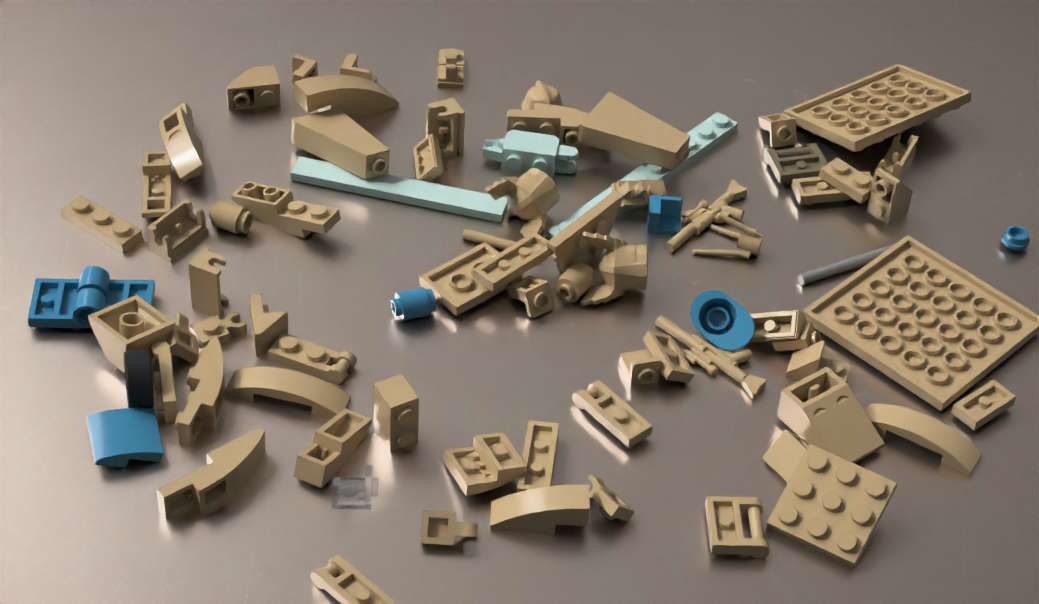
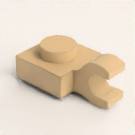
M177 312L175 314V328L166 339V342L170 346L171 354L192 362L199 356L196 335L188 330L189 319Z
M593 475L587 477L593 483V489L590 491V500L596 501L600 505L598 508L599 512L610 520L618 518L628 521L635 511L615 492L610 491L601 478Z
M423 510L421 543L454 545V536L477 537L478 523L455 522L456 512Z

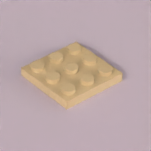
M809 444L766 522L767 528L855 568L897 488V482Z

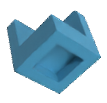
M650 195L647 213V234L675 236L681 231L683 203L681 197Z

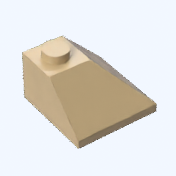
M138 295L88 315L90 326L106 359L124 373V352L148 350L150 361H152V345L160 341L165 342L175 328V322Z

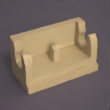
M454 97L427 104L426 137L433 133L439 138L440 148L445 149L441 151L442 158L463 155L464 110Z
M898 133L893 139L891 148L888 149L877 168L883 169L902 181L914 160L919 137L911 135L907 142L908 145L904 146L899 142L901 134Z
M185 198L147 227L149 251L169 262L179 257L209 233L208 228H206V218L203 209L198 210L195 215L192 202Z
M204 247L188 264L192 308L212 316L218 315L220 318L224 314L221 303L228 305L229 300L225 295L220 294L219 276L221 275V270L214 266V263L225 266L226 259L219 254L211 252L209 248Z

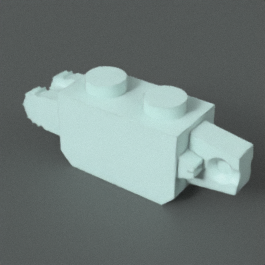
M519 130L508 131L505 139H485L483 146V157L501 162V170L526 173L531 168H538L550 177H554L555 172L564 174L574 173L578 167L574 160L579 156V152L575 147L559 145L560 139L554 135Z

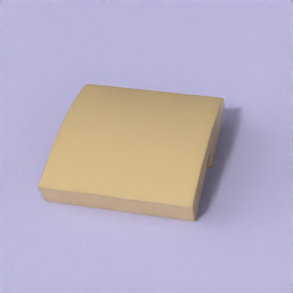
M503 432L474 436L472 447L444 450L443 454L444 464L466 496L486 492L509 483L527 472L528 467Z

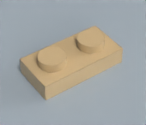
M838 157L820 169L819 178L860 204L870 197L873 179Z
M648 331L642 340L650 351L651 356L660 358V370L663 377L672 382L689 383L695 373L672 336Z
M993 379L955 403L951 413L972 430H976L1013 406L1016 396Z

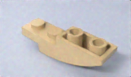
M184 102L163 116L164 118L159 121L166 150L183 183L190 178H196L206 168L202 142L195 135L192 110Z
M534 103V110L508 109L506 133L511 130L554 135L560 139L559 145L588 146L577 140L579 124L589 113L565 106Z
M246 181L231 195L232 200L237 205L246 207L257 219L286 233L302 238L307 237L312 231L326 234L341 219L338 209L294 200L291 190L278 188L277 186Z
M212 336L207 346L201 348L196 366L191 367L188 372L187 385H190V393L187 398V405L183 412L178 413L175 420V430H178L179 444L191 447L202 425L215 428L220 417L225 396L223 353L218 337Z
M259 428L222 447L216 448L207 454L206 466L198 468L192 473L157 489L159 512L165 519H168L194 505L202 513L232 494L252 475L266 453L265 431Z

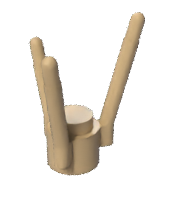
M718 213V218L741 230V233L713 224L709 225V229L738 239L737 248H741V251L693 249L692 251L693 254L733 256L749 259L750 254L758 256L764 235L757 233L758 230L749 228L722 213Z

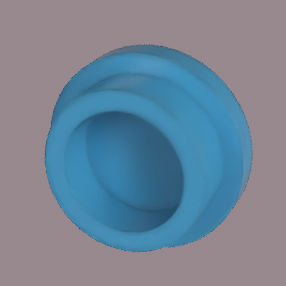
M1021 226L1008 227L1003 232L1001 238L1002 243L1006 247L1015 251L1027 248L1030 242L1028 231Z

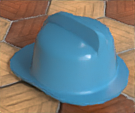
M710 290L701 293L693 301L690 310L692 324L715 346L722 350L734 351L743 348L750 342L755 328L753 318L747 310L722 291Z

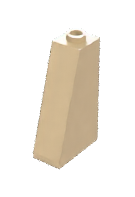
M610 91L579 124L578 142L673 170L679 162L684 163L690 154V148H688L689 135Z
M339 108L292 119L291 143L363 179L388 174L390 149Z

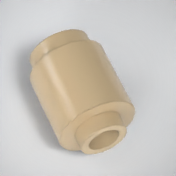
M221 199L217 204L214 203L209 211V219H211L212 226L235 234H240V232L246 234L251 228L253 213L249 212L246 207Z
M584 262L570 265L555 282V290L558 296L567 302L573 303L578 301L593 283V269Z

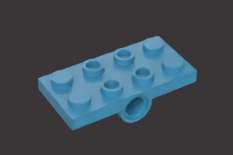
M89 266L83 269L80 279L36 278L28 314L29 327L91 328L88 315L135 295H138L153 306L155 281L110 279L108 272L98 266Z

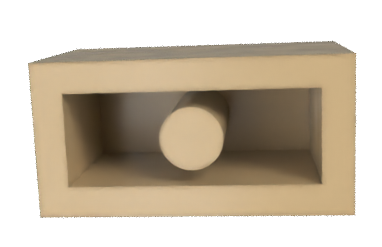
M403 374L374 383V429L391 452L418 442L419 397Z

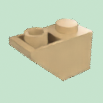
M275 65L248 68L227 85L228 110L281 105L280 82Z
M877 168L866 212L888 225L908 212L913 191L894 176L881 168Z

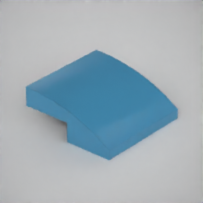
M122 408L88 415L87 424L95 465L126 468L129 459L161 461L164 451L154 409Z

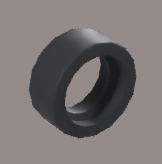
M149 351L124 352L128 408H153L154 395Z

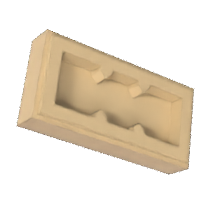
M432 133L413 148L417 180L432 182L444 172L439 138Z

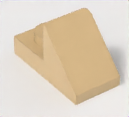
M261 293L249 294L250 320L256 356H262L271 348L281 333H288L287 311L269 312L268 304L262 305Z
M823 340L793 353L785 377L800 381L827 366L843 381L847 382L851 364L822 357L825 345Z

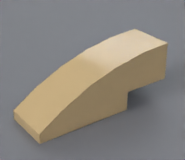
M346 408L316 430L313 443L297 455L294 477L322 488L353 454L371 426L372 419Z
M589 484L540 487L517 492L491 501L490 530L555 533V525L588 526L590 511Z

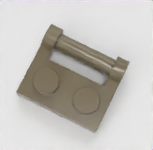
M816 143L807 144L806 147L777 151L774 148L764 150L765 164L771 167L779 184L792 183L793 179L818 177L820 169L828 164Z

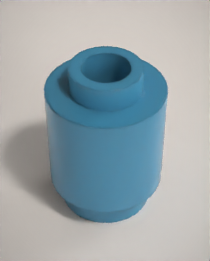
M421 287L396 292L395 299L391 300V308L395 317L398 316L401 321L429 316L430 312L436 311V300L432 289Z

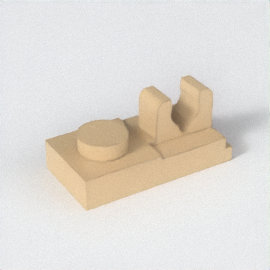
M454 48L439 49L438 87L463 88L464 50Z
M663 180L617 181L611 185L612 191L615 190L624 195L619 210L648 209L650 195L667 196Z

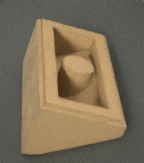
M799 310L750 314L755 326L754 335L750 342L798 339L806 322V316Z

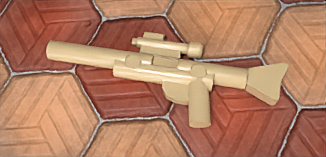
M731 180L726 193L709 206L706 200H702L693 211L688 210L682 215L683 223L689 221L690 223L665 244V249L672 253L693 234H700L713 221L717 223L725 222L717 217L718 213L742 221L745 211L730 207L728 204L731 201L746 197L747 188L739 185L735 180Z
M663 315L657 318L655 322L657 326L692 350L685 349L684 353L685 359L693 365L698 363L712 376L717 374L719 368L739 382L753 400L765 388L766 379L746 374L738 368L739 364L753 357L749 348H745L737 353L735 351L722 350L721 348L717 349L697 334L690 335Z

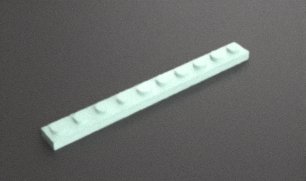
M716 112L686 133L690 136L688 146L690 154L684 163L679 162L673 170L645 162L619 181L663 180L665 183L737 132L738 122ZM609 187L547 231V240L552 239L612 193V188ZM619 210L616 217L621 215L626 210Z

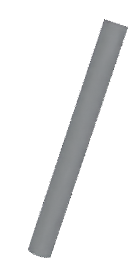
M894 244L799 274L798 281L801 285H805L866 265Z

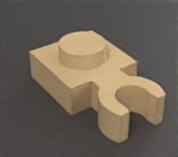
M232 312L223 320H220L218 315L190 324V332L196 335V341L200 348L206 347L212 336L218 337L220 345L230 342V335L240 336L247 332V323L245 321L240 323V313Z

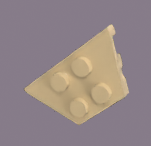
M614 190L546 243L547 248L554 252L552 258L557 263V268L561 274L570 265L578 262L588 263L595 256H599L603 252L604 248L593 246L582 234L585 231L592 234L600 233L603 236H609L622 203L623 194Z

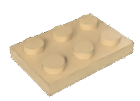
M484 242L419 277V285L425 289H432L435 299L457 316L507 289L508 285L521 280L522 274L494 292L473 278V269L499 254L498 251Z

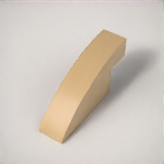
M343 74L321 75L294 82V99L307 113L315 110L322 112L339 108L356 122L399 106V102L384 87L371 80Z

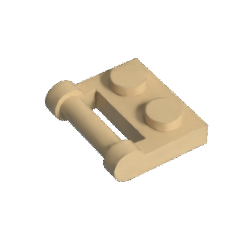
M706 496L705 510L711 554H751L752 557L758 559L769 555V543L765 540L761 519L763 505L760 498ZM740 512H744L749 518L751 538H744Z

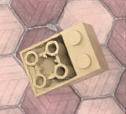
M827 366L781 391L777 417L808 445L812 444L852 463H856L884 447L885 443L848 384Z

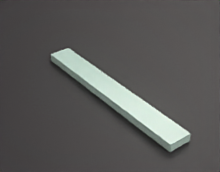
M300 156L290 172L292 181L495 222H502L508 208L507 198L505 197L494 200L490 194L390 174L363 179L330 162Z

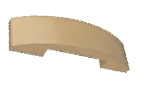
M167 150L143 151L142 218L161 217L172 209L171 159Z
M249 367L235 370L224 391L226 396L254 402L257 394L309 405L312 406V415L332 419L342 410L347 409L351 401L350 395L324 380L305 373L275 367Z
M880 403L870 404L865 411L880 437L885 438L890 431L943 455L942 465L970 477L982 457V453L960 433L941 421L921 412L897 405Z

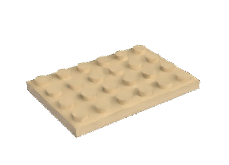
M898 63L786 109L784 114L795 118L796 127L806 129L814 135H819L830 140L832 143H837L848 148L850 151L857 152L874 143H880L892 135L901 134L904 130L913 126H919L929 119L940 117L943 113L950 110L959 109L960 106L971 102V92Z

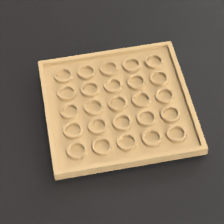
M909 235L802 311L806 316V321L812 320L815 329L940 411L1039 333L1038 314Z

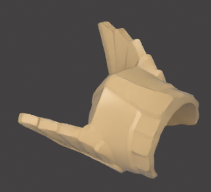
M531 168L518 178L516 176L503 177L502 180L495 181L494 185L485 188V191L494 200L507 196L509 214L526 220L525 225L520 230L524 238L534 231L540 235L541 230L545 229V224L547 223L548 216L546 213L560 199L554 180L538 168Z
M583 232L582 236L593 246L607 249L599 265L606 283L592 286L582 299V306L591 303L594 305L601 302L607 303L611 299L622 296L625 291L635 289L646 290L648 279L647 245L628 244L624 240L611 238L608 235L603 236L600 233Z

